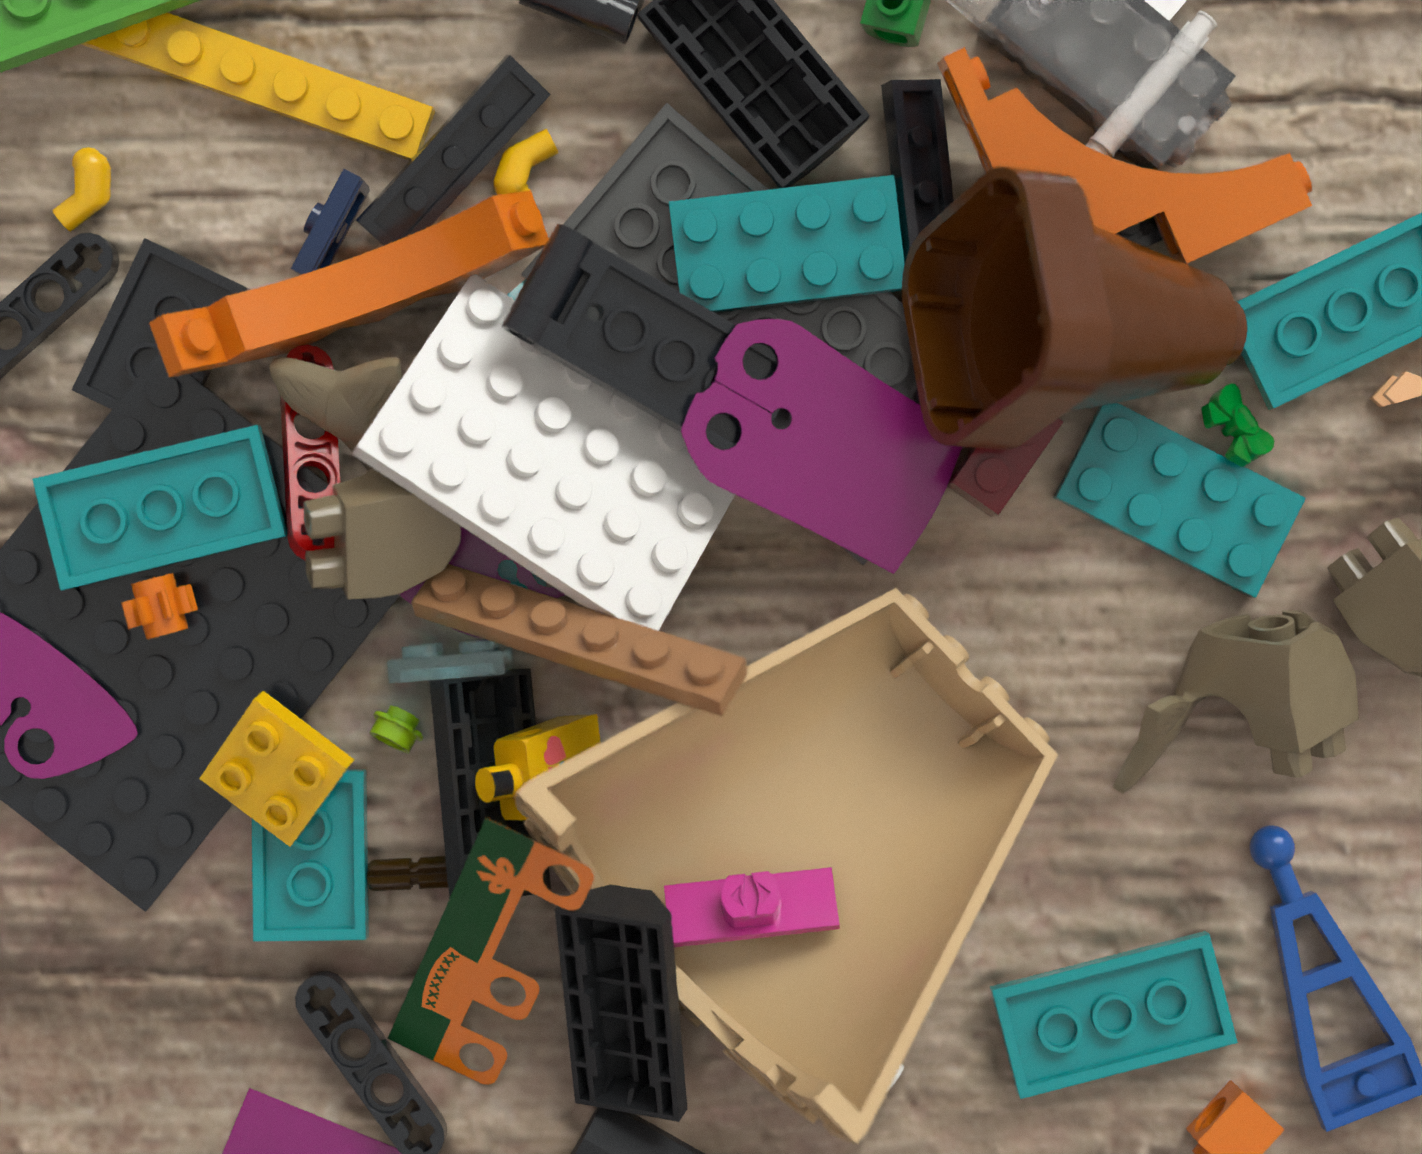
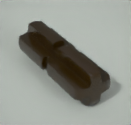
M420 857L418 862H412V858L372 860L367 866L369 890H411L413 885H419V889L448 888L446 857Z

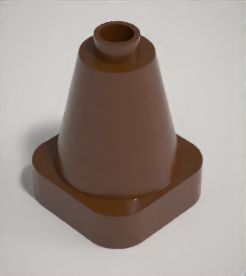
M1005 166L990 169L918 234L909 250L903 271L902 302L921 412L925 426L932 438L945 446L1010 450L1020 446L1067 412L1205 386L1214 381L1226 366L1232 364L1240 356L1247 337V320L1244 310L1234 300L1230 289L1223 280L1213 274L1092 225L1087 198L1082 187L1074 178L1065 174Z

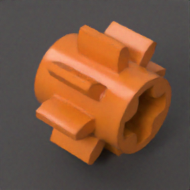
M173 573L131 584L135 599L121 602L128 629L142 625L146 640L188 629L185 614L198 610L191 584L177 587Z

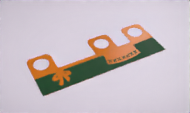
M485 818L387 1039L481 1084H493L507 1060L508 1054L506 1049L499 1043L461 1026L472 1000L514 1020L525 1019L529 1015L540 992V987L533 978L492 959L524 890L566 910H577L582 906L594 881L593 871L583 863L493 820ZM552 865L569 867L579 878V889L569 896H560L552 893L543 882L544 871ZM500 977L512 978L523 986L526 993L525 1000L518 1006L503 1005L492 996L490 991L491 983ZM468 1043L483 1045L492 1053L494 1064L487 1071H474L466 1067L459 1056L460 1049Z

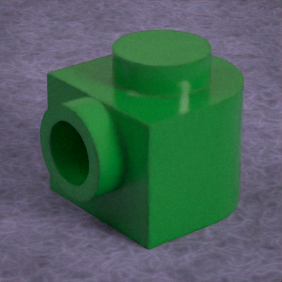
M866 0L860 24L868 35L878 40L898 46L916 47L920 42L931 0Z

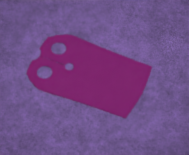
M758 319L737 324L715 357L718 363V372L714 383L704 392L696 393L681 429L687 450L697 468L714 485L803 526L894 574L936 511L947 488L962 447L945 446L936 442L925 426L919 404L870 374L798 324L782 319ZM755 343L770 345L778 356L776 371L765 380L751 378L743 367L744 353ZM779 408L787 409L792 418L791 424L782 430L776 429L771 421V413ZM718 413L732 414L741 425L742 434L740 440L734 447L728 450H720L713 447L706 437L707 424Z

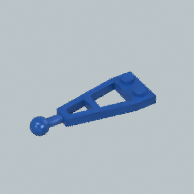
M1270 825L1260 828L1250 840V854L1256 864L1269 870L1281 899V903L1270 907L1300 1074L1321 1128L1328 1132L1422 1095V1066L1411 1038L1317 893L1313 891L1302 893L1290 863L1295 853V843L1292 836L1279 826ZM1309 915L1336 959L1302 972L1292 920ZM1349 978L1389 1041L1320 1067L1307 994Z

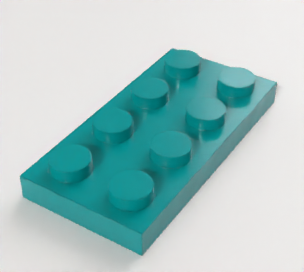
M894 175L669 201L679 292L714 313L902 291L905 263Z
M1422 212L1237 301L1243 308L1247 320V337L1241 354L1268 410L1287 403L1422 337Z
M1119 403L1099 406L1053 497L1250 598L1257 597L1306 500L1305 497L1246 467H1240L1229 461L1226 457Z
M260 425L32 479L60 590L287 536V529Z
M1206 931L990 986L1013 1080L1020 1099L1238 1043L1211 937Z

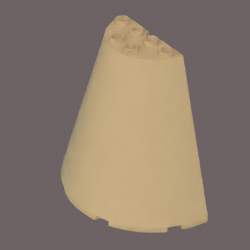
M897 588L748 665V674L722 717L676 703L533 778L522 786L515 796L517 809L525 818L528 817L523 824L532 840L587 865L593 871L594 881L590 890L609 884L652 890L666 906L664 885L726 879L728 875L745 874L747 876L751 875V873L764 871L774 874L832 867L840 929L674 947L679 1012L695 1027L702 1023L712 1033L711 1036L717 1042L720 1041L725 1048L722 1052L788 1107L813 1124L819 1118L831 1135L855 1144L867 1133L1058 756L1055 750L1048 744L1050 739L1046 731L1034 720L1027 717L1022 718L1008 703V693L997 681L988 676L978 680L965 665L969 660V655L965 648L949 635L943 636L928 621L929 614L925 607L909 594L903 595ZM563 865L551 866L571 894H574L579 889L580 884L577 874L569 867Z

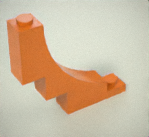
M965 47L944 56L937 63L985 173L992 168L1005 166L1071 176L1080 184L1085 193L1092 225L1115 234L1153 216L1170 257L1188 264L1313 206L1308 196V193L1312 192V183L1308 172L1300 161H1293L1290 153L1271 158L1250 167L1205 174L1171 173L1138 167L1091 149L1063 132L1041 114L1018 88H1014L988 101L984 92L991 88L987 72L977 56L969 58Z
M531 190L494 195L437 224L361 255L290 279L225 296L208 307L164 314L149 322L169 378L288 354L297 346L311 345L339 329L379 322L423 298L460 292L471 275L476 274L485 279L544 248L549 238L543 224L541 212L536 205Z

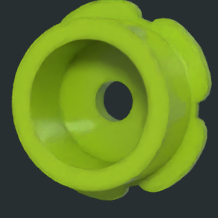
M390 705L386 713L382 711L374 712L373 716H375L376 721L369 733L382 743L398 751L409 753L416 740H423V734L415 730L420 720L411 713L393 705Z

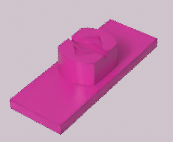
M832 867L774 874L764 871L751 873V875L747 876L745 874L728 875L726 879L664 885L665 903L667 909L671 912L674 947L840 929Z

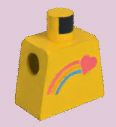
M598 715L558 716L497 739L494 744L496 766L481 768L476 774L475 786L480 799L484 802L500 800L501 815L505 820L526 821L528 817L525 818L516 807L515 796L517 791L533 778L600 744Z

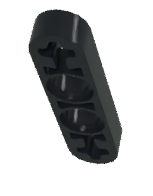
M89 232L76 235L0 302V322L4 319L13 318L22 327V338L17 346L8 350L0 348V379L113 279L118 272L120 261L119 254L111 242L100 235ZM88 247L93 251L102 249L103 252L98 257L102 267L97 272L85 268L74 277V279L83 283V286L78 291L71 280L58 273L59 269L63 266L72 273L79 269L85 262L84 257L80 254L84 248ZM55 281L63 289V303L57 310L46 313L40 310L36 304V292L42 284Z
M318 971L310 975L299 986L295 996L296 1008L301 1018L401 1154H437L441 1150L447 1136V1124L441 1112L348 984L338 974L330 971ZM315 984L320 990H325L328 987L334 990L336 995L330 1001V1004L338 1016L346 1008L353 1015L342 1020L332 1033L325 1027L334 1019L332 1014L325 1006L322 1005L315 1009L309 1002L315 995L311 987ZM350 1028L363 1030L370 1039L371 1048L369 1053L361 1058H353L346 1055L340 1046L342 1033ZM388 1073L397 1076L403 1084V1096L394 1103L380 1101L373 1091V1082L377 1076ZM411 1099H414L418 1104L410 1112L414 1121L420 1127L429 1123L434 1128L429 1137L431 1144L428 1146L422 1140L416 1141L413 1144L408 1139L413 1127L405 1115L400 1118L398 1123L394 1122L391 1117L401 1112Z

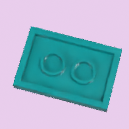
M367 769L347 770L291 847L251 818L253 942L366 940L369 937Z

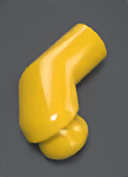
M547 128L510 146L502 153L493 180L494 190L497 195L530 190L526 182L528 181L531 168L559 154Z
M85 147L74 154L72 166L74 168L75 193L52 210L57 219L69 232L103 208L111 197V167L107 158L95 148Z

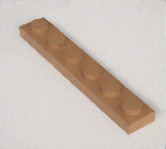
M450 564L442 572L427 579L411 601L415 616L721 717L748 674L746 658Z

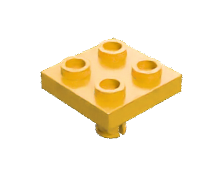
M262 691L253 699L199 779L291 847L355 759L265 691Z

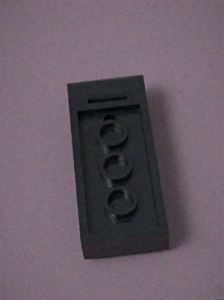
M562 224L556 225L501 324L504 330L534 346L536 350L680 432L696 393L704 392L714 383L718 372V363L715 357L736 326L599 246L581 233ZM589 306H593L598 310L599 318L597 321H593L588 317L587 310ZM755 343L745 351L743 367L751 378L765 380L776 371L778 356L770 345ZM781 408L776 409L773 413H771L772 423L775 420ZM718 413L713 416L706 427V437L709 443L720 450H728L734 447L742 434L738 419L729 413Z

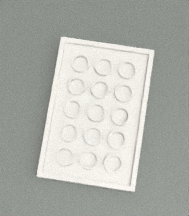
M471 275L352 454L582 606L659 630L735 494L714 485L702 475L691 458L680 431L504 330L501 324L515 300L478 275Z

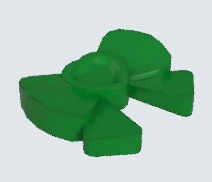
M1230 383L1213 393L1209 402L1202 406L1203 422L1206 429L1225 424L1221 428L1222 434L1225 437L1230 435L1234 437L1225 454L1229 461L1244 467L1273 449L1275 443L1273 436L1259 427L1251 411L1243 404L1240 389L1236 384Z

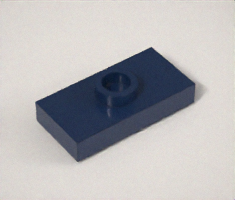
M343 169L325 205L318 202L310 212L304 226V233L308 234V237L291 267L297 274H306L331 265L370 192L369 186L361 177Z

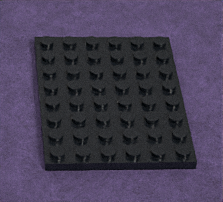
M159 351L63 471L254 426V424L207 386L196 380L190 373L169 378ZM262 431L287 529L283 447ZM303 467L297 472L298 483L304 490L318 493L327 488L328 483L310 468ZM37 503L0 549V612L38 635L93 678L127 712L136 726L138 735L133 741L118 751L80 769L45 779L29 778L18 772L9 763L4 751V739L8 729L17 718L25 717L31 710L30 702L26 698L18 697L12 701L11 714L0 725V800L146 912L233 805L199 778L253 699L262 691H265L302 719L400 595L347 599L342 588L312 589L306 576L305 561L296 556L291 550L287 536L60 590L39 504ZM306 531L301 532L302 535H308ZM324 538L312 539L313 545L320 546ZM173 573L177 587L191 584L198 610L185 614L188 629L146 640L142 625L128 629L121 602L135 599L131 584ZM33 728L21 735L18 741V751L26 762L41 764L51 758L54 752V742L48 732Z

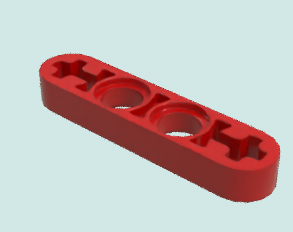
M297 346L285 357L334 370L331 358L317 346ZM280 396L287 538L294 554L305 561L307 551L335 548L334 536L325 537L321 545L316 546L313 545V540L308 535H302L301 532L306 531L304 508L300 509L298 505L304 507L305 501L333 496V485L341 483L338 438L326 430L324 435L316 439H308L301 436L294 426V419L300 414L294 411ZM303 467H317L327 477V488L318 493L304 490L298 483L297 472Z

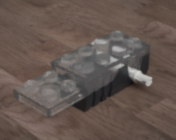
M946 0L980 28L979 36L990 45L995 44L1000 48L999 52L1012 63L1014 61L1017 62L1025 74L1033 80L1037 79L1044 85L1042 88L1093 129L1095 134L1089 138L1085 146L1111 158L1115 156L1116 152H1120L1138 167L1158 170L1164 163L1174 168L1178 165L1182 166L1195 151V142L1208 131L1212 123L1218 122L1232 106L1225 89L1236 75L1202 48L1210 39L1208 35L1217 27L1216 21L1203 11H1199L1196 17L1191 22L1187 21L1180 30L1145 0Z

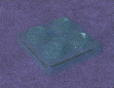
M487 639L464 640V642H459V651L444 653L442 642L411 644L401 647L402 656L387 660L389 683L500 675L514 670L513 648H499V643Z

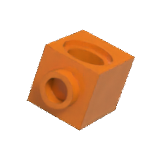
M1232 1080L1222 1088L1186 1128L1198 1142L1192 1149L1194 1154H1263L1285 1130Z

